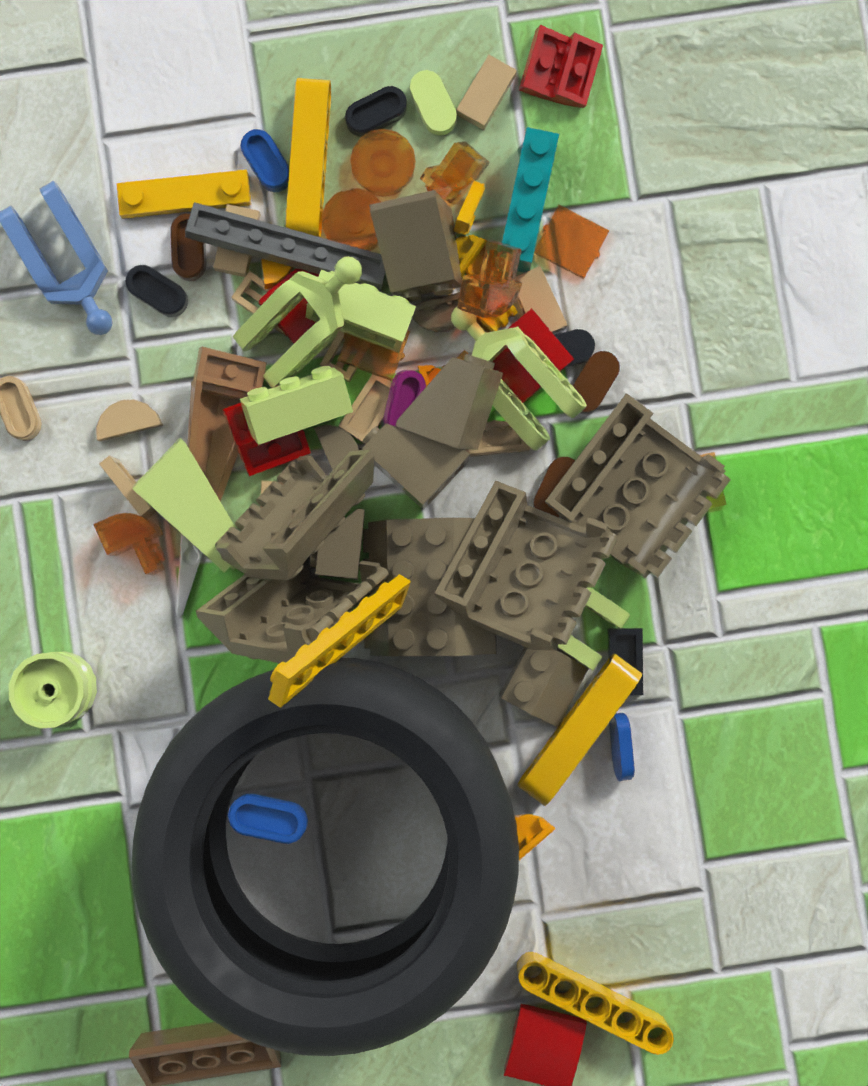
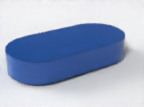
M260 129L248 131L241 140V151L259 182L270 192L285 190L289 182L288 163L267 132Z
M616 713L609 722L613 769L618 781L632 780L635 773L631 727L626 714Z
M256 794L240 796L232 803L228 812L229 823L237 833L283 844H290L299 840L306 831L308 824L305 810L297 803Z

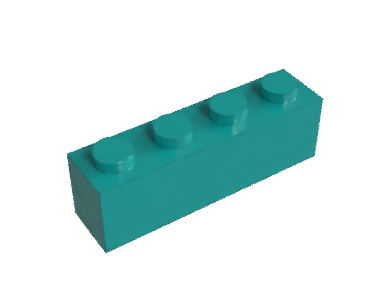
M530 127L526 128L498 259L499 268L523 273L530 271L557 148L558 133Z

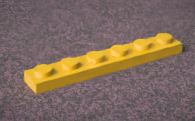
M399 574L389 583H382L374 595L370 598L364 597L356 609L350 613L345 612L330 629L328 627L324 628L317 639L310 645L304 644L301 646L292 659L286 663L284 661L279 663L270 677V681L273 684L268 700L281 708L303 690L321 670L337 662L402 608L411 581Z

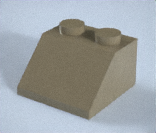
M357 509L345 518L339 527L332 530L325 537L323 546L317 552L311 554L310 567L316 568V575L358 580L365 510Z
M524 647L499 696L501 699L525 712L558 727L589 668L557 650H531Z

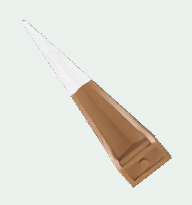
M202 346L198 351L194 378L191 381L187 446L221 502L239 453L222 409L241 403L240 399L247 397L249 391L263 386V375L265 374L267 363ZM182 534L176 614L178 617L183 615L203 554Z

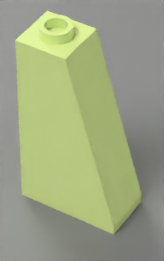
M179 438L133 485V490L224 573L229 567L234 570L236 569L222 559L221 554L216 550L215 543L230 527H236L183 439Z

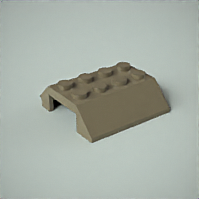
M626 393L545 500V503L562 519L586 528V522L589 517L608 524V529L618 536L610 556L645 579L649 574L658 578L672 560L665 553L667 549L674 553L678 552L692 533V530L685 525L688 522L694 526L698 525L712 506V503L706 497L710 496L717 499L730 482V478L724 474L725 466L709 454L704 457L697 454L650 419L654 413Z
M371 449L350 451L329 475L324 473L311 455L300 456L296 460L297 462L291 461L277 476V480L284 485L273 481L256 499V502L263 508L253 503L235 522L236 527L242 531L230 527L215 543L216 550L221 554L222 559L250 578L278 580L294 578L302 570V564L305 560L323 546L325 537L344 522V516L352 506L357 505L364 499L365 492L372 485L374 477V453Z
M495 480L437 587L435 596L475 626L531 650L556 651L558 644H567L577 624L572 617L581 616L591 595V592L586 588L595 587L606 564L601 559L609 558L618 540V536L608 529V524L591 517L588 518L586 528L528 506L526 492Z
M475 518L390 519L368 522V529H363V553H369V559H363V561L380 563V567L388 571L389 575L382 583H389L399 574L411 581L402 608L364 638V649H370V656H467L497 654L496 634L469 623L435 596L437 587ZM381 584L368 596L369 598L377 592Z
M306 559L302 564L303 568L300 573L289 580L250 578L244 574L196 610V614L200 621L232 654L246 656L250 659L276 662L278 664L283 661L286 663L295 656L301 646L304 644L310 645L315 641L324 628L328 627L330 629L345 612L350 613L364 597H368L383 582L389 573L385 568L380 567V563L361 561L359 563L361 584L310 576L308 560Z

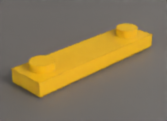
M247 169L116 183L119 215L122 219L191 212L194 202L217 209L226 208L227 204L238 207L252 205Z

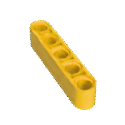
M297 78L286 228L321 237L331 108V81Z
M615 653L611 655V662L609 663L608 659L517 784L519 788L543 806L548 805L642 677L640 671Z
M526 952L518 959L516 967L519 982L528 992L656 1055L664 1054L673 1046V1033L664 1017L659 1013L539 953ZM530 966L541 968V973L535 978H529L524 975L525 970ZM561 981H568L572 984L569 991L565 993L555 991V987ZM597 996L602 998V1002L598 1007L589 1008L586 1006V1002L591 997ZM621 1013H632V1018L628 1022H617V1018ZM659 1027L663 1029L659 1037L648 1038V1033L653 1028Z

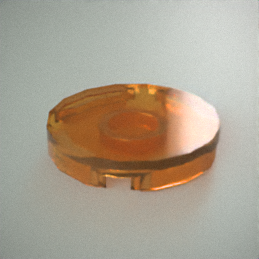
M387 129L370 131L362 136L353 147L350 159L353 177L356 182L369 194L381 197L396 195L402 191V188L406 187L413 179L416 167L414 149L409 141L398 132Z
M351 188V190L340 191L334 194L326 203L322 213L323 232L326 238L367 251L374 250L378 246V241L369 205L380 203L381 201L371 192L360 188Z

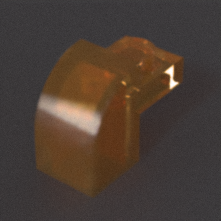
M466 141L457 142L452 145L441 163L436 166L427 167L420 179L426 184L427 191L435 190L452 207L470 190L473 181L479 179L490 162Z
M487 241L480 274L463 275L457 309L482 318L498 317L506 313L516 301L522 286V282L515 280L521 249L498 241Z
M119 513L93 524L107 555L118 556L134 548L146 575H155L165 570L162 564L165 561V555L157 542L153 544L152 541L164 534L160 527L152 520L133 513Z

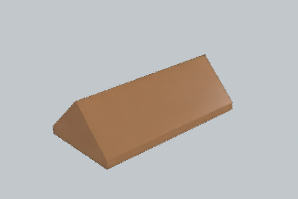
M216 1022L141 1033L129 1050V1058L146 1086H162L281 1067L280 1051L246 1040L233 1034Z

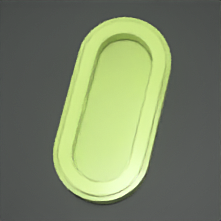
M429 70L416 73L410 82V94L426 128L435 135L450 133L456 125L457 114L441 78L435 72Z

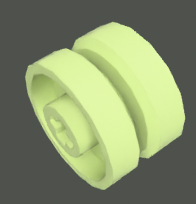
M67 651L40 653L25 659L14 670L9 683V701L15 714L26 724L40 729L56 728L83 717L92 707L97 694L96 677L91 666L80 656Z

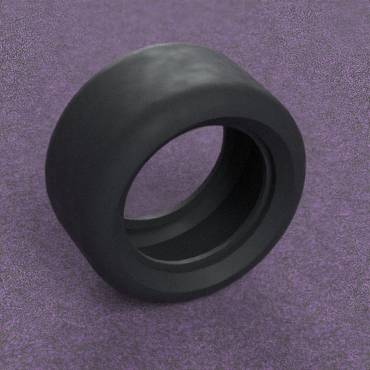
M341 657L337 662L321 670L303 690L280 708L268 700L273 684L270 681L273 669L247 679L205 705L174 737L156 764L141 801L133 837L132 875L139 917L159 963L176 987L207 1017L233 1034L277 1051L308 1056L348 1055L381 1048L412 1035L446 1013L467 993L495 953L510 918L519 875V843L512 802L497 762L485 739L473 722L453 701L419 677L380 662ZM329 733L354 736L377 744L398 756L414 770L430 790L439 807L447 833V846L438 878L421 905L407 919L383 934L367 940L343 944L321 943L297 937L282 930L265 918L251 904L235 878L230 864L226 840L227 815L233 792L243 772L258 753L290 738L309 734Z

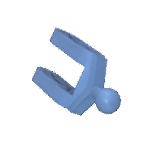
M52 181L39 190L86 268L61 284L58 282L28 228L13 206L10 205L0 211L2 227L47 301L51 304L82 305L87 313L86 325L88 330L95 335L107 334L113 324L111 315L107 311L99 309L93 298L108 270L57 183Z

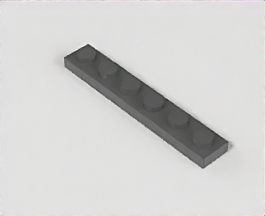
M195 202L185 230V238L320 274L321 270L326 272L335 271V265L340 259L348 256L353 257L360 262L362 267V275L356 283L370 284L381 291L385 268L381 254Z

